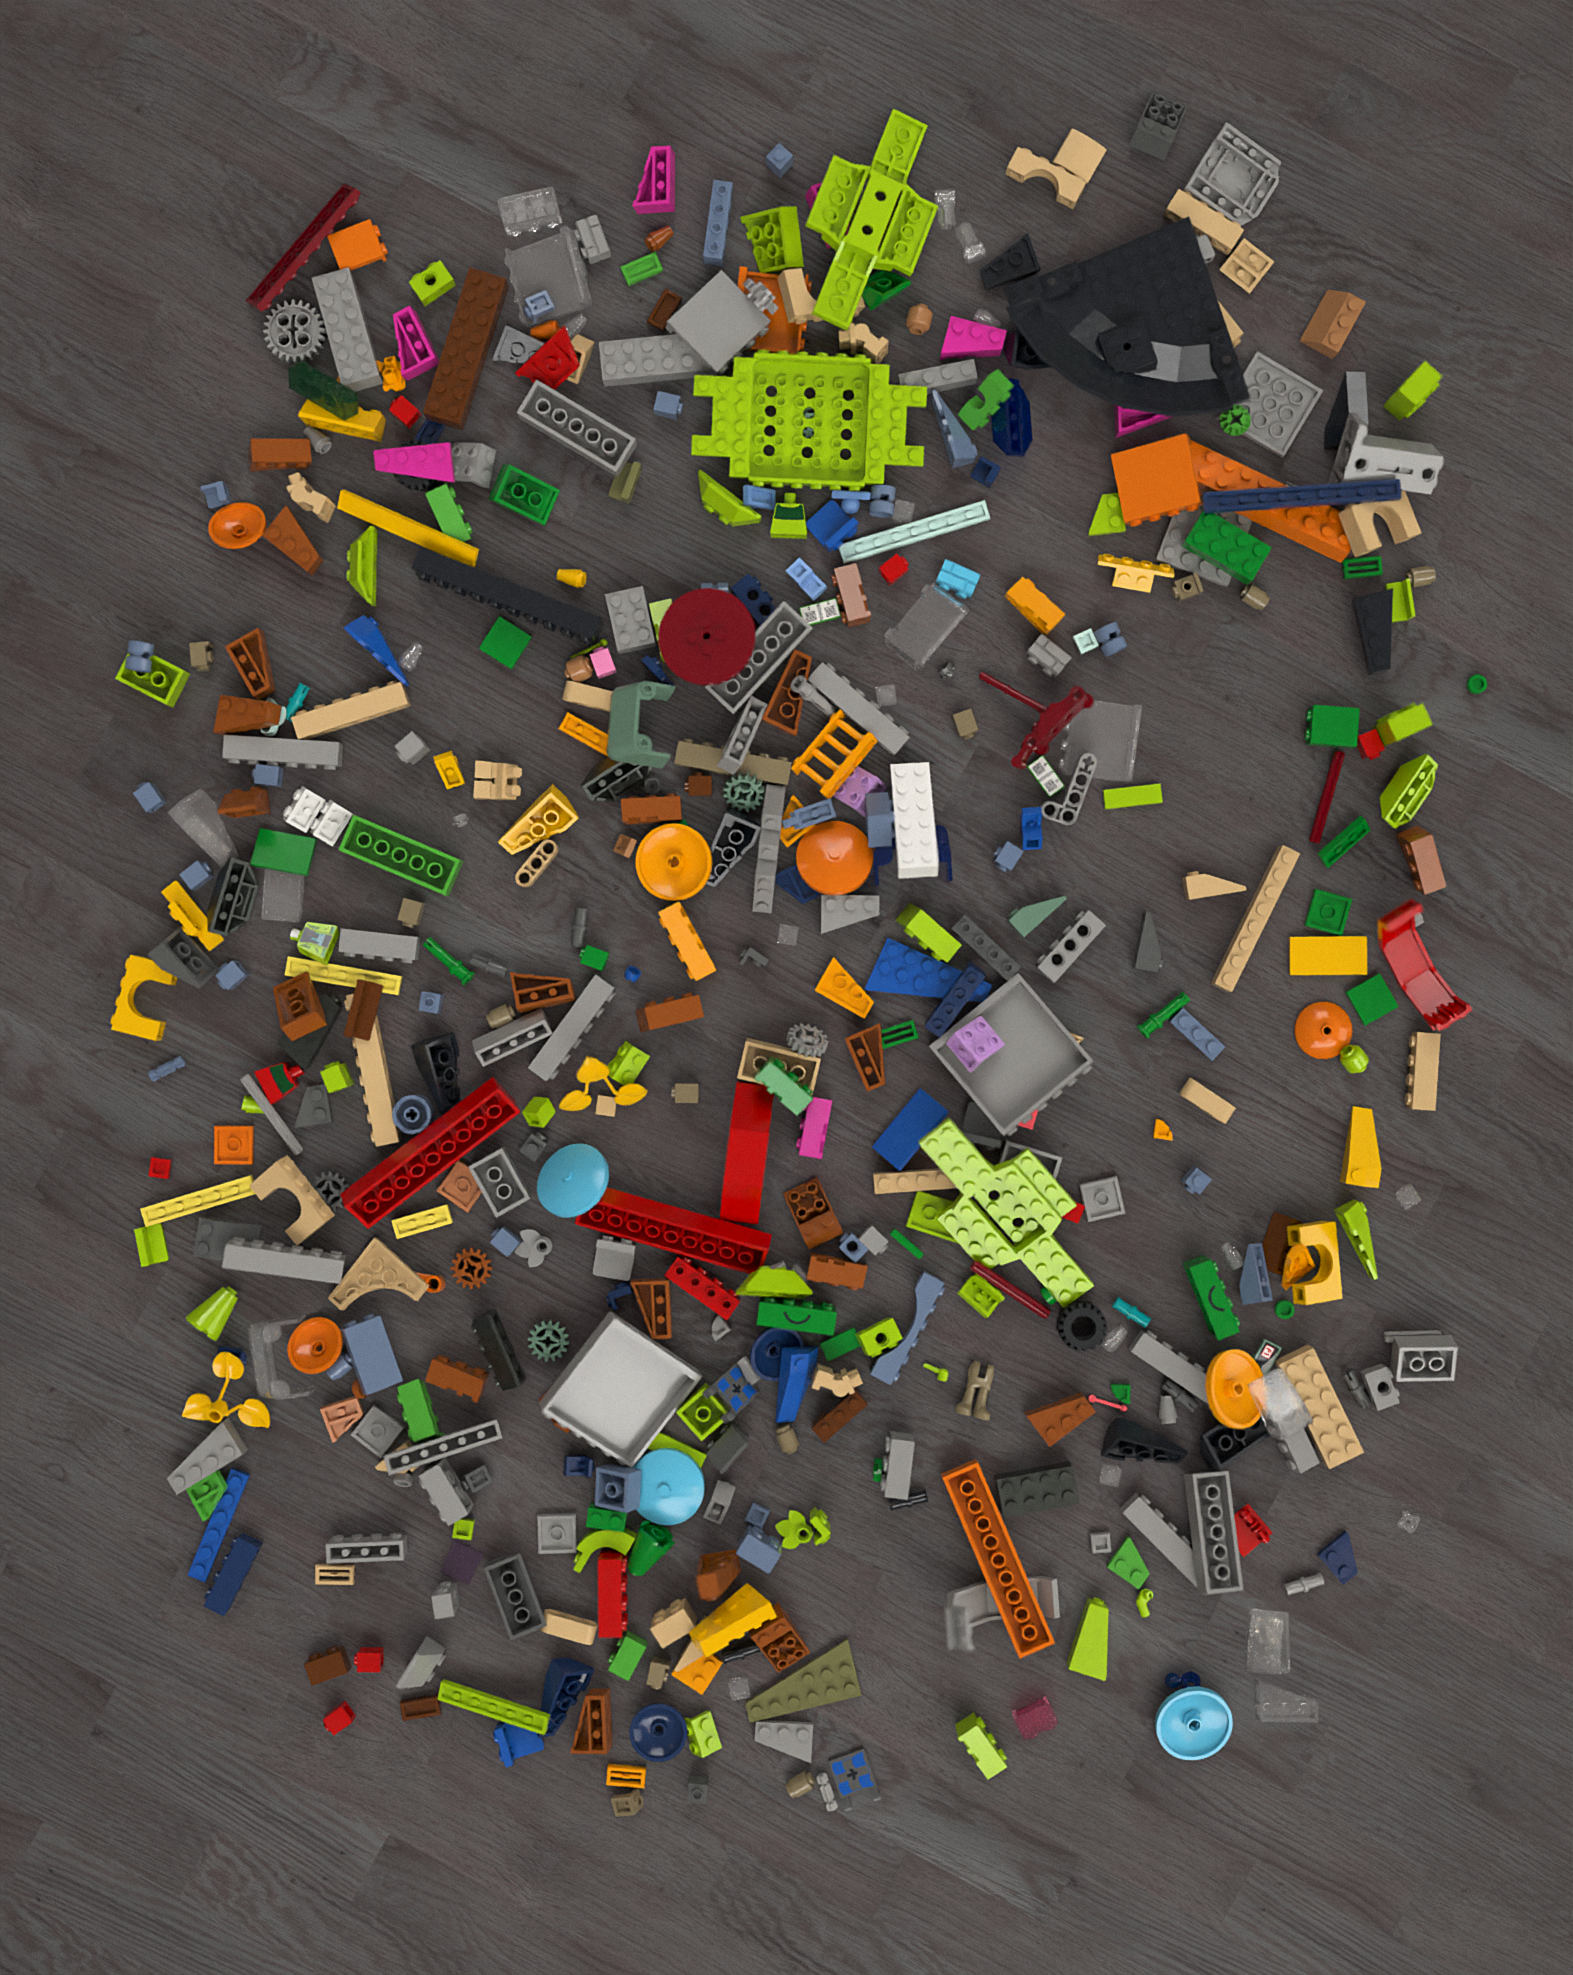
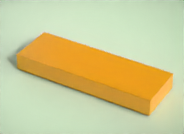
M567 712L558 729L608 757V734Z

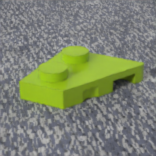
M1119 494L1102 495L1088 536L1125 532L1126 527Z

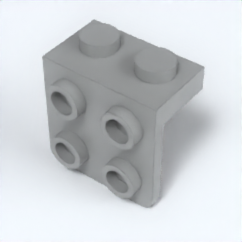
M453 443L451 450L455 481L472 482L483 488H489L496 450L482 443Z
M609 1235L599 1237L596 1243L597 1250L593 1274L624 1281L630 1280L637 1243H632V1240L625 1238L615 1240L613 1236Z

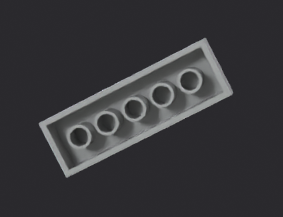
M349 267L313 277V285L338 375L346 394L383 384L355 279Z
M677 334L599 342L604 387L694 378V375L713 376L714 374L706 363Z
M538 380L535 381L517 411L519 419L616 477H619L637 446V441L634 437Z
M783 601L756 631L754 652L746 667L731 680L718 685L706 686L705 688L729 711L735 714L813 627Z
M233 1237V1239H229L226 1243L222 1268L337 1284L341 1283L346 1255H342L341 1251L331 1250L330 1253H326L320 1248L305 1250L300 1245H292L291 1248L284 1247V1244L279 1242H273L272 1245L264 1244L265 1241L254 1239L253 1242H248L243 1237Z
M1218 1470L1184 1474L1198 1593L1215 1594L1243 1590L1229 1471Z

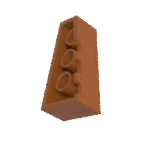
M796 649L791 652L761 719L762 722L793 737L797 736L803 699L798 692H794L791 689V683L797 676L805 677L807 682L812 660L811 656Z

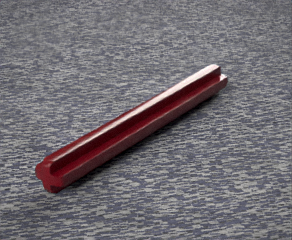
M1335 751L1332 757L1309 841L1312 843H1319L1322 837L1345 753L1342 751Z
M979 1261L972 1262L970 1266L972 1271L1040 1317L1048 1318L1051 1311L1046 1306Z

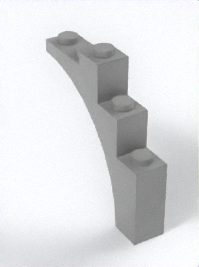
M769 784L766 786L755 876L753 912L772 914L786 786Z

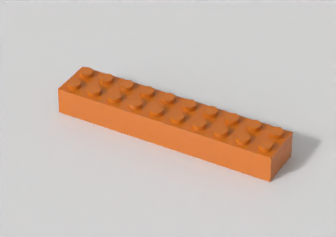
M1191 440L1190 449L1201 497L1203 492L1289 487ZM1329 505L1234 512L1339 563L1346 558L1351 550L1338 515L1341 511Z
M974 1459L942 1473L941 1477L1019 1659L1054 1644V1639L977 1460Z

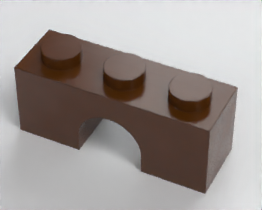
M855 1387V1393L849 1394L848 1392L840 1398L839 1403L829 1412H824L811 1424V1429L824 1443L868 1405L867 1400Z

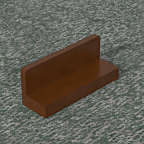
M362 979L357 980L343 1036L355 1037L366 1041L370 1040L383 990L382 984Z
M1277 1212L1273 1213L1262 1244L1267 1271L1283 1276L1286 1256L1293 1247L1288 1246L1287 1226L1302 1224V1221Z

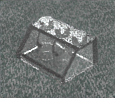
M554 186L497 199L507 235L517 236L524 231L535 232L542 227L548 226L552 228L563 223Z

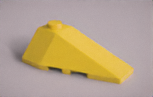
M552 784L498 840V843L513 855L532 846L536 842L548 839L558 832H564L579 816L568 798Z
M1352 1106L1340 1182L1379 1188L1382 1168L1372 1109Z

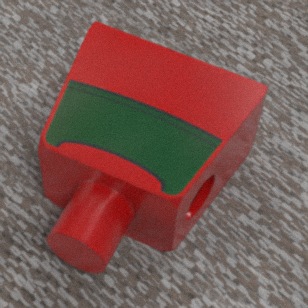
M283 1062L257 1070L254 1073L270 1104H276L300 1086L297 1077L305 1074V1071L298 1064L291 1067L288 1062Z

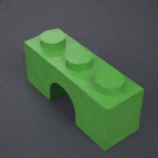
M997 369L978 388L984 395L985 402L976 395L964 405L957 415L973 431L979 426L983 428L990 421L988 417L990 415L993 416L1000 409V402L1003 403L1010 397L1009 391L1014 385Z

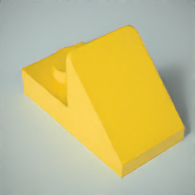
M452 751L433 757L447 789L465 784L457 757L453 755Z

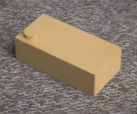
M747 1038L737 1078L763 1084L761 1081L757 1082L754 1079L755 1073L772 1056L774 1059L779 1058L785 1064L784 1068L788 1072H794L798 1076L800 1084H806L814 1091L821 1056L815 1055V1058H813L811 1055L805 1057L803 1053L798 1055V1051H792L788 1047Z

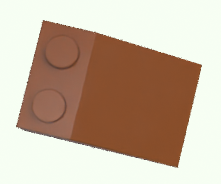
M261 786L250 787V791L244 792L243 789L231 790V793L224 795L217 810L218 814L230 818L271 814L268 791L262 789Z
M307 971L273 987L280 1026L291 1041L327 1025L323 1008Z

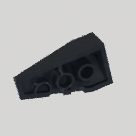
M727 807L710 847L713 864L711 875L706 884L714 888L754 845L761 826L748 815L731 807Z
M454 1032L427 1038L411 1045L416 1065L442 1115L460 1102V1088L457 1086V1075H460V1069L457 1068L459 1048Z
M1262 1414L1252 1426L1239 1429L1219 1424L1200 1435V1453L1208 1468L1221 1470L1273 1434L1270 1430L1271 1424L1268 1418Z

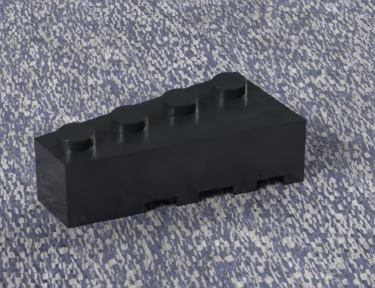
M1393 588L1355 597L1352 600L1368 675L1386 672L1391 668Z

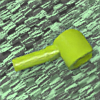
M924 1363L923 1367L938 1373L937 1380L947 1381L948 1371L946 1369Z

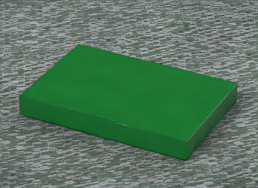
M260 828L250 864L254 867L308 877L317 840L315 838Z

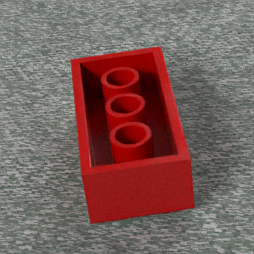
M601 1550L598 1558V1638L622 1637L623 1631L627 1630L628 1613H625L628 1606V1594H625L626 1587H628V1575H624V1573H626L628 1556H624V1554L617 1550Z

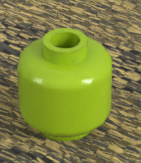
M1348 1045L1341 1050L1339 1061L1349 1073H1361L1367 1068L1369 1058L1360 1046Z

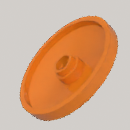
M828 821L812 827L801 838L796 851V865L803 881L813 890L826 895H843L856 890L866 881L873 865L872 847L868 846V838L857 827L846 822Z

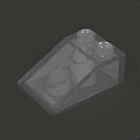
M1281 1367L1247 1384L1271 1437L1283 1440L1313 1423L1305 1403Z
M1250 1609L1245 1648V1672L1282 1676L1290 1672L1288 1612Z

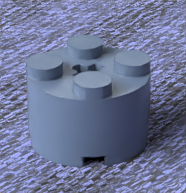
M419 1094L401 1098L392 1111L394 1124L407 1134L422 1132L432 1124L435 1115L434 1107L430 1100ZM413 1110L414 1112H417V1116H415V1119L414 1116H410V1112H412Z

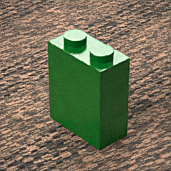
M1324 705L1310 706L1305 714V720L1308 721L1307 729L1304 731L1306 745L1348 749L1357 747L1360 708Z

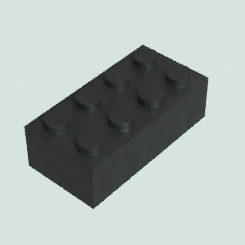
M1070 1461L995 1474L1003 1518L1079 1504L1073 1466Z

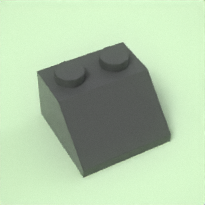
M733 1422L729 1425L725 1424L719 1431L720 1436L716 1440L713 1438L706 1446L708 1448L706 1455L722 1474L749 1443V1436Z

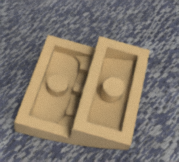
M1071 129L1052 163L1063 167L1066 172L1072 175H1079L1083 178V181L1088 183L1107 149L1085 134Z
M1244 238L1220 268V271L1250 294L1274 261Z

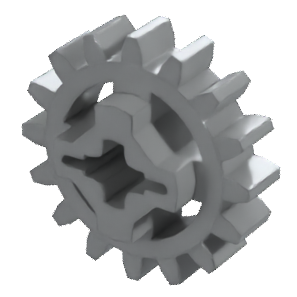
M748 278L743 284L749 290L746 296L761 311L766 308L773 315L778 309L773 302L776 297L760 281L755 284Z
M800 1023L799 1027L797 1025H793V1028L790 1027L786 1037L787 1045L792 1046V1051L796 1050L798 1055L803 1053L805 1057L811 1055L813 1058H815V1055L821 1056L822 1053H825L829 1041L826 1040L827 1035H822V1030L818 1031L816 1026L812 1028L810 1024L804 1026L802 1023Z

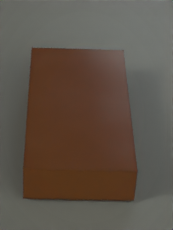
M665 288L647 319V323L664 333L667 321L676 312L682 297Z
M438 1694L401 1700L400 1707L403 1721L441 1715L440 1700H437Z

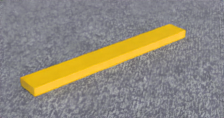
M345 489L340 491L337 509L438 554L475 567L479 552L478 548Z

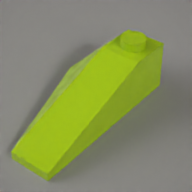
M1353 1199L1334 1209V1212L1369 1278L1375 1280L1378 1276L1368 1218L1365 1214L1367 1209L1362 1202Z

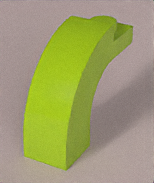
M597 1528L591 1530L577 1545L576 1549L580 1552L577 1553L573 1560L575 1563L573 1570L580 1573L590 1555L602 1547H610L626 1555L637 1534L625 1528L624 1532Z

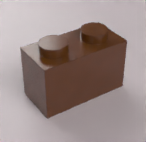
M337 1645L328 1648L325 1653L320 1654L316 1652L309 1655L304 1663L311 1686L344 1675L352 1667L345 1647H337Z

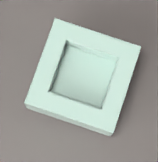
M1091 628L1073 636L1080 655L1099 646Z

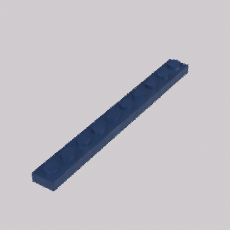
M1400 479L1203 492L1202 498L1204 514L1400 501L1402 494Z

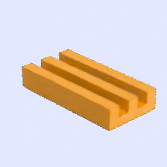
M608 1764L606 1785L644 1788L646 1767ZM611 1777L641 1779V1782L611 1779Z

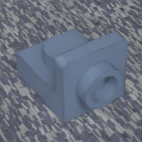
M544 290L526 298L523 309L528 319L531 318L532 322L536 323L537 317L555 310V306L547 291Z

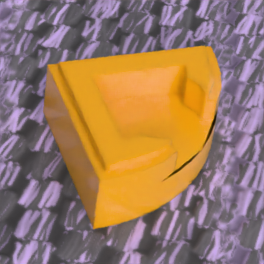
M1155 1119L1152 1137L1172 1141V1132L1168 1125L1159 1119Z

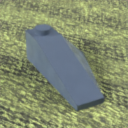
M936 389L932 390L930 396L952 469L973 463L975 456H977L975 444H971L970 438Z

